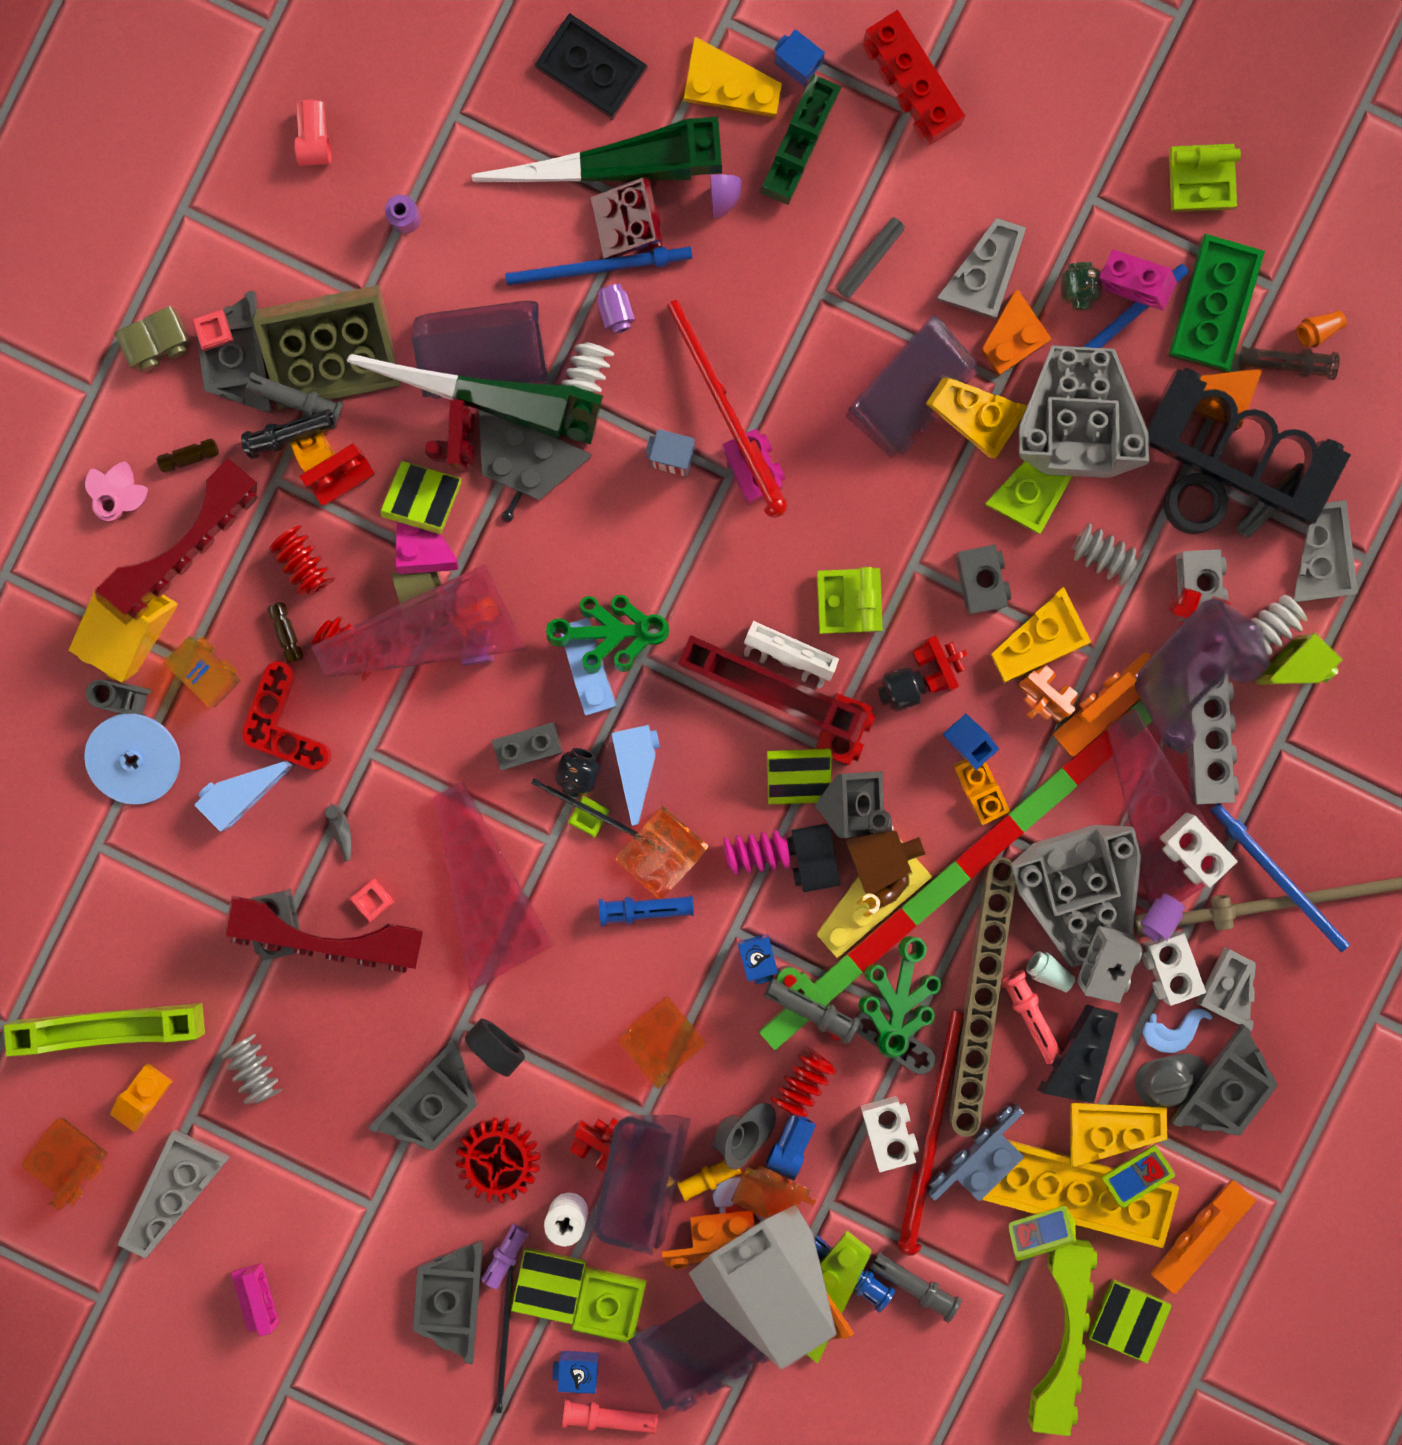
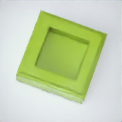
M582 795L579 801L606 816L610 812V809ZM576 807L568 823L596 837L604 821Z

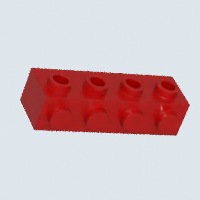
M898 9L865 30L863 48L867 56L871 60L876 59L881 67L879 72L887 86L892 85L898 96H896L900 108L903 112L907 113L909 111L915 121L913 126L921 139L926 138L928 143L932 145L960 127L965 119V114Z

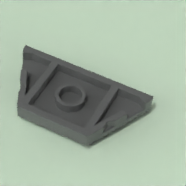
M249 291L244 294L245 297L233 306H227L223 309L234 342L203 351L197 337L204 391L271 413L273 412L271 400L245 392L251 372L268 379L266 364L253 323V318L258 309L257 294L254 291Z
M479 410L482 475L541 501L557 485L569 478L581 465L586 464L592 456L586 451L549 435Z
M1241 1023L1171 1117L1170 1121L1174 1125L1182 1127V1125L1199 1127L1201 1130L1212 1132L1219 1130L1226 1134L1241 1136L1276 1089L1278 1084L1269 1071L1261 1051L1257 1048L1250 1030Z
M453 1039L368 1128L373 1132L377 1133L379 1131L395 1136V1139L413 1142L420 1147L433 1151L478 1105L457 1042Z
M478 1240L428 1260L417 1267L413 1331L425 1338L433 1339L436 1345L446 1351L450 1349L463 1357V1361L468 1364H473L475 1358L484 1240Z

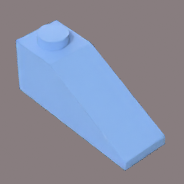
M589 618L569 623L571 627L591 626ZM596 639L572 640L564 645L585 716L617 707L603 660L601 661V669L596 673H588L583 669L582 658L587 652L593 651L598 646ZM591 659L586 663L588 665H595L597 661Z
M649 725L611 733L632 826L639 824L656 757L655 749L660 748L657 730L651 731Z
M284 761L218 782L215 785L211 782L199 792L198 796L201 799L194 805L220 832L227 831L295 765L292 762Z

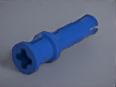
M693 896L633 901V898L625 897L624 900L607 902L604 899H598L600 927H605L607 923L626 922L627 925H632L637 919L694 916Z
M816 1235L814 1240L820 1261L832 1247ZM870 1270L862 1271L853 1294L864 1297L875 1306V1311L880 1313L892 1299L895 1289L892 1287L887 1288L873 1277L874 1273Z

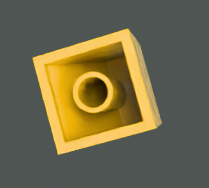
M94 590L69 651L77 655L81 661L92 664L105 672L109 678L123 683L138 672L174 613L178 603L165 595L159 598L155 596L147 604V611L138 620L132 619L125 625L97 601Z

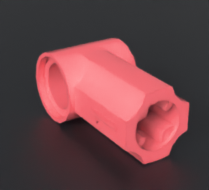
M302 100V102L296 103L298 137L295 138V154L298 166L331 164L332 152L330 139L326 131L324 102Z

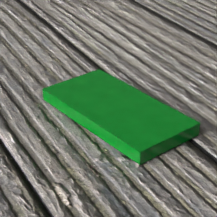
M1209 234L1202 236L1167 356L1221 372H1230L1265 254L1264 250Z

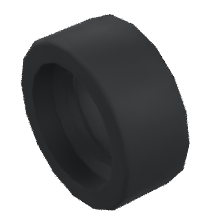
M1192 473L1179 478L1169 487L1164 499V510L1168 521L1174 528L1189 534H1199L1213 529L1223 520L1228 507V497L1223 485L1218 479L1205 473ZM1192 485H1199L1208 489L1214 500V509L1211 515L1200 522H1192L1185 519L1177 506L1180 493L1186 487Z
M480 1019L465 1035V1041L471 1050L486 1065L502 1076H510L525 1059V1055L520 1047L503 1030L487 1019Z

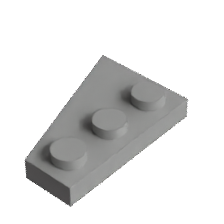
M996 218L937 297L936 301L995 320L1026 227Z
M1346 500L1326 503L1317 522L1308 525L1293 595L1295 602L1358 594Z

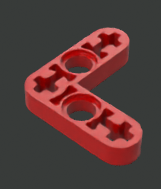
M272 662L263 673L242 730V738L248 746L308 769H323L331 761V751L327 745L277 726L292 688L295 673L291 665L286 662ZM283 667V673L287 675V679L285 681L280 680L276 688L283 690L282 694L267 691L266 686L274 687L276 677L272 676V672L274 670L279 671ZM265 696L274 697L277 703L275 711L270 714L263 712L260 706L261 700ZM256 714L261 718L272 719L270 724L263 722L261 732L265 734L264 739H258L254 742V735L250 734L251 729H257L261 720H255ZM284 736H290L295 742V748L289 754L281 752L278 746L280 739ZM302 741L307 743L303 747L306 750L315 751L317 747L320 748L319 754L324 756L323 760L316 761L313 764L312 757L305 754L300 755V760L296 757L302 749Z

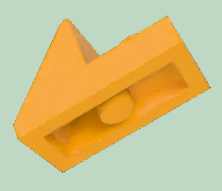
M323 432L290 442L298 464L304 472L335 454Z
M147 1063L128 1089L118 1096L110 1115L135 1133L173 1081Z

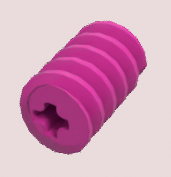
M773 830L771 840L768 839L765 832H761L758 842L751 833L748 834L746 843L743 842L740 835H737L734 845H731L728 837L723 838L727 871L731 867L735 876L739 875L741 866H744L746 872L751 874L753 864L757 865L760 872H764L766 862L769 863L772 870L777 869V864L780 860L785 869L789 868L790 859L786 832L784 838H781L778 830Z

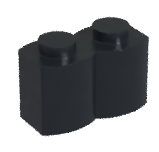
M824 823L792 829V836L787 837L790 856L796 855L798 867L792 868L796 887L802 886L803 892L840 886L829 824Z

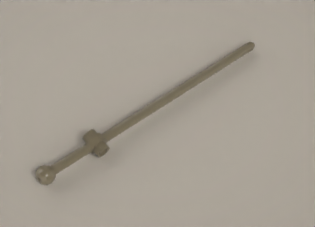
M1402 877L1305 892L1303 894L1313 904L1402 890ZM1216 895L1211 897L1212 905L1209 908L1182 912L1184 917L1178 926L1214 921V928L1216 930H1227L1234 927L1233 919L1236 916L1297 907V905L1288 895L1232 904L1229 895ZM1140 913L1134 918L1135 932L1141 937H1146L1142 933L1144 927L1140 923L1147 913Z

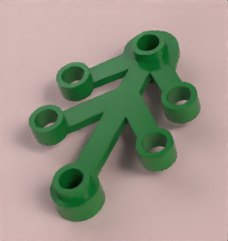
M616 595L611 600L613 614L616 616L626 615L635 623L624 625L602 608L595 597L586 596L580 601L581 614L587 618L594 617L604 626L571 627L566 620L557 618L547 624L546 637L551 645L562 647L572 640L604 639L593 651L587 652L582 658L583 669L588 673L598 672L602 666L601 661L625 638H636L626 650H620L614 656L615 668L620 672H627L633 667V659L646 646L659 645L668 638L669 625L659 615H644L630 604L628 597L625 595ZM617 603H624L626 606L624 608H617L615 605ZM587 604L594 605V608L588 610L585 609L584 606ZM650 629H656L659 631V633L652 634L648 631ZM556 633H562L565 635L561 638L554 637ZM621 658H626L629 660V662L626 664H621L618 662V660ZM593 659L597 661V664L588 665L586 662Z
M914 936L903 938L898 946L902 961L896 991H894L888 981L887 972L883 966L871 964L865 970L866 980L876 985L891 1011L890 1021L888 1023L880 1011V1001L876 997L870 995L863 996L859 1000L858 1007L862 1013L869 1015L879 1032L877 1038L878 1050L888 1058H896L902 1055L908 1047L907 1038L924 1025H930L935 1018L932 1008L919 1005L913 1012V1018L902 1025L904 1015L930 994L938 993L941 988V982L938 977L926 974L920 979L919 987L909 994L914 964L923 960L927 952L926 943L921 938ZM911 943L912 950L910 953H907V948ZM878 969L879 975L876 979H873V972ZM932 979L933 986L928 990L927 984ZM871 1000L872 1008L867 1010L866 1005ZM926 1010L927 1016L922 1020L921 1014ZM891 1037H893V1044L889 1046V1040Z

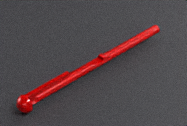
M671 301L667 307L768 505L764 509L765 514L772 518L782 516L787 509L786 499L782 495L756 441H749L737 415L725 396L727 391L719 382L679 301Z
M956 1010L951 1012L933 1104L928 1113L930 1121L919 1171L913 1172L900 1240H898L899 1250L907 1256L916 1255L922 1248V1245L917 1243L964 1016V1012Z

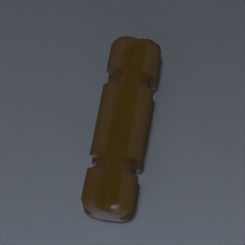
M210 438L201 441L200 445L195 443L174 450L172 454L165 453L159 455L156 459L159 469L166 473L175 470L176 466L181 468L202 461L203 457L211 458L217 456L219 449L216 441Z
M282 602L272 604L267 610L270 618L275 622L273 627L279 644L282 648L284 647V658L287 663L300 661L303 659V654L300 646L296 645L298 640L291 620L286 617L288 615L286 606Z

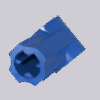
M790 1114L778 1143H774L768 1155L764 1168L794 1181L802 1166L805 1156L803 1153L814 1132L816 1123L806 1117Z

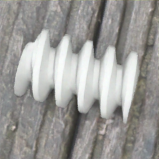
M589 342L575 345L574 350L580 356H572L570 358V362L576 368H568L566 370V374L572 380H563L562 385L576 386L591 392H601L602 389L595 381L605 380L606 377L599 370L600 368H610V364L603 358L604 356H614L615 353Z
M1282 595L1279 597V604L1271 603L1269 611L1263 610L1259 613V619H1250L1249 627L1241 626L1239 634H1236V638L1246 653L1260 663L1263 661L1260 655L1261 650L1271 655L1273 652L1269 644L1273 643L1278 647L1283 646L1280 636L1283 635L1291 640L1293 636L1290 628L1292 627L1301 632L1303 628L1300 620L1307 622L1308 618L1301 607L1290 596Z
M571 1192L562 1193L555 1197L550 1204L544 1227L547 1237L554 1244L563 1247L570 1246L578 1242L582 1237L589 1211L587 1203L581 1196Z

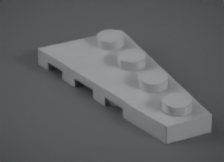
M177 1130L172 1131L120 1238L118 1246L146 1259L231 1156Z

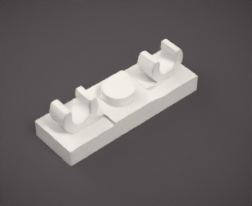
M753 621L744 641V644L747 645L744 650L745 656L748 657L752 649H757L762 653L759 661L761 663H764L768 655H771L772 658L777 659L784 666L795 667L799 670L803 669L802 681L805 682L810 674L819 677L817 688H822L826 680L831 681L839 661L837 657Z

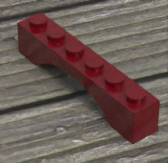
M228 458L207 479L206 495L202 510L195 524L185 537L169 551L152 560L136 565L117 567L95 589L97 601L125 625L132 619L138 620L147 611V604L155 596L157 598L161 597L169 589L170 581L177 574L181 576L190 568L195 555L199 551L205 553L214 543L215 539L213 537L220 530L223 532L227 531L235 522V515L242 508L247 510L254 504L258 497L256 495L257 482Z
M690 635L678 662L679 665L853 743H856L868 716L867 713L778 675Z
M237 896L231 897L224 935L230 937V943L249 946L250 941L261 942L262 948L281 951V947L285 946L294 948V954L309 957L313 956V952L325 953V959L344 962L345 957L357 959L358 965L375 967L376 962L389 964L388 970L406 973L407 968L416 969L423 931L418 928L388 923L373 932L356 937L340 939L319 937L290 926L274 914L264 901Z

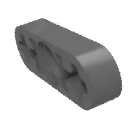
M859 1011L855 1016L860 1021L862 1018H870L869 1015L864 1014L861 1011ZM859 1022L856 1032L877 1047V1041L874 1038L878 1036V1033L870 1028L866 1032L863 1031V1024ZM911 1035L907 1038L908 1047L911 1041L914 1043L910 1047L912 1051L917 1054H921L923 1051L927 1052L925 1054L928 1060L927 1064L920 1063L918 1066H915V1059L908 1053H906L904 1059L900 1056L893 1059L914 1073L926 1074L935 1065L934 1053L927 1045Z

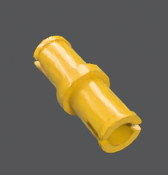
M725 1160L709 1168L707 1165L702 1167L701 1172L678 1182L677 1185L684 1200L688 1201V1199L710 1188L712 1191L717 1189L718 1184L738 1174L740 1175L742 1172L740 1168L737 1170L730 1169L726 1165Z

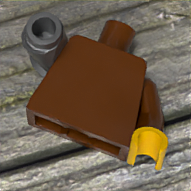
M875 810L867 817V825L871 835L846 840L866 894L857 901V905L865 902L870 907V910L863 914L864 917H869L878 909L895 902L909 885V876L912 874L908 861L926 855L919 837L901 843L897 831L893 829L891 815L885 810Z

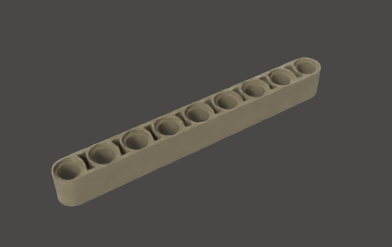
M997 856L984 868L963 1011L964 1016L948 1114L952 1128L958 1135L963 1137L974 1135L980 1127L1016 884L1011 867L1012 861L1002 856ZM999 863H1005L1008 867V873L1003 879H996L993 875V869ZM995 894H1001L1004 901L1003 906L998 910H991L988 905L990 897ZM991 925L997 926L999 929L998 937L993 941H986L984 938L985 929ZM984 957H993V969L989 972H982L979 968L980 961ZM980 988H988L990 991V997L984 1003L975 1001V993ZM976 1019L985 1021V1029L979 1034H974L970 1031L971 1023ZM970 1051H980L981 1058L978 1063L974 1065L966 1063L965 1058ZM964 1083H976V1090L972 1095L965 1096L961 1094V1088ZM960 1114H971L972 1120L967 1126L961 1127L956 1124L957 1117Z

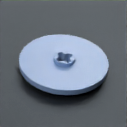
M120 714L110 717L94 729L86 743L84 759L90 779L101 792L116 801L127 804L152 802L166 794L178 777L180 770L178 746L169 731L149 717L139 714ZM134 754L139 758L131 764L127 762L128 757Z

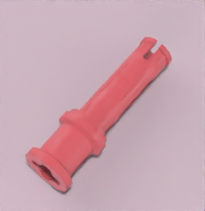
M1025 971L1013 972L1001 979V987L1006 988L1013 1002L1011 1005L1013 1010L1021 1013L1046 1064H1051L1056 1056L1061 1057L1063 1052L1059 1048L1037 1006L1039 998L1036 993H1032L1025 980Z
M565 1398L561 1428H567L568 1425L587 1427L588 1431L593 1432L597 1427L652 1433L655 1435L658 1413L652 1414L601 1408L596 1402L591 1401L590 1405L572 1403L570 1399Z

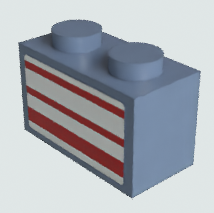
M657 429L656 437L650 435L645 453L647 454L646 458L650 459L651 468L688 477L695 451V438Z

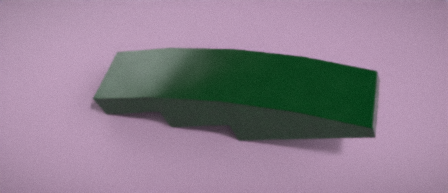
M815 74L812 75L789 123L788 130L775 155L774 162L761 187L760 193L786 205L790 204L842 86Z

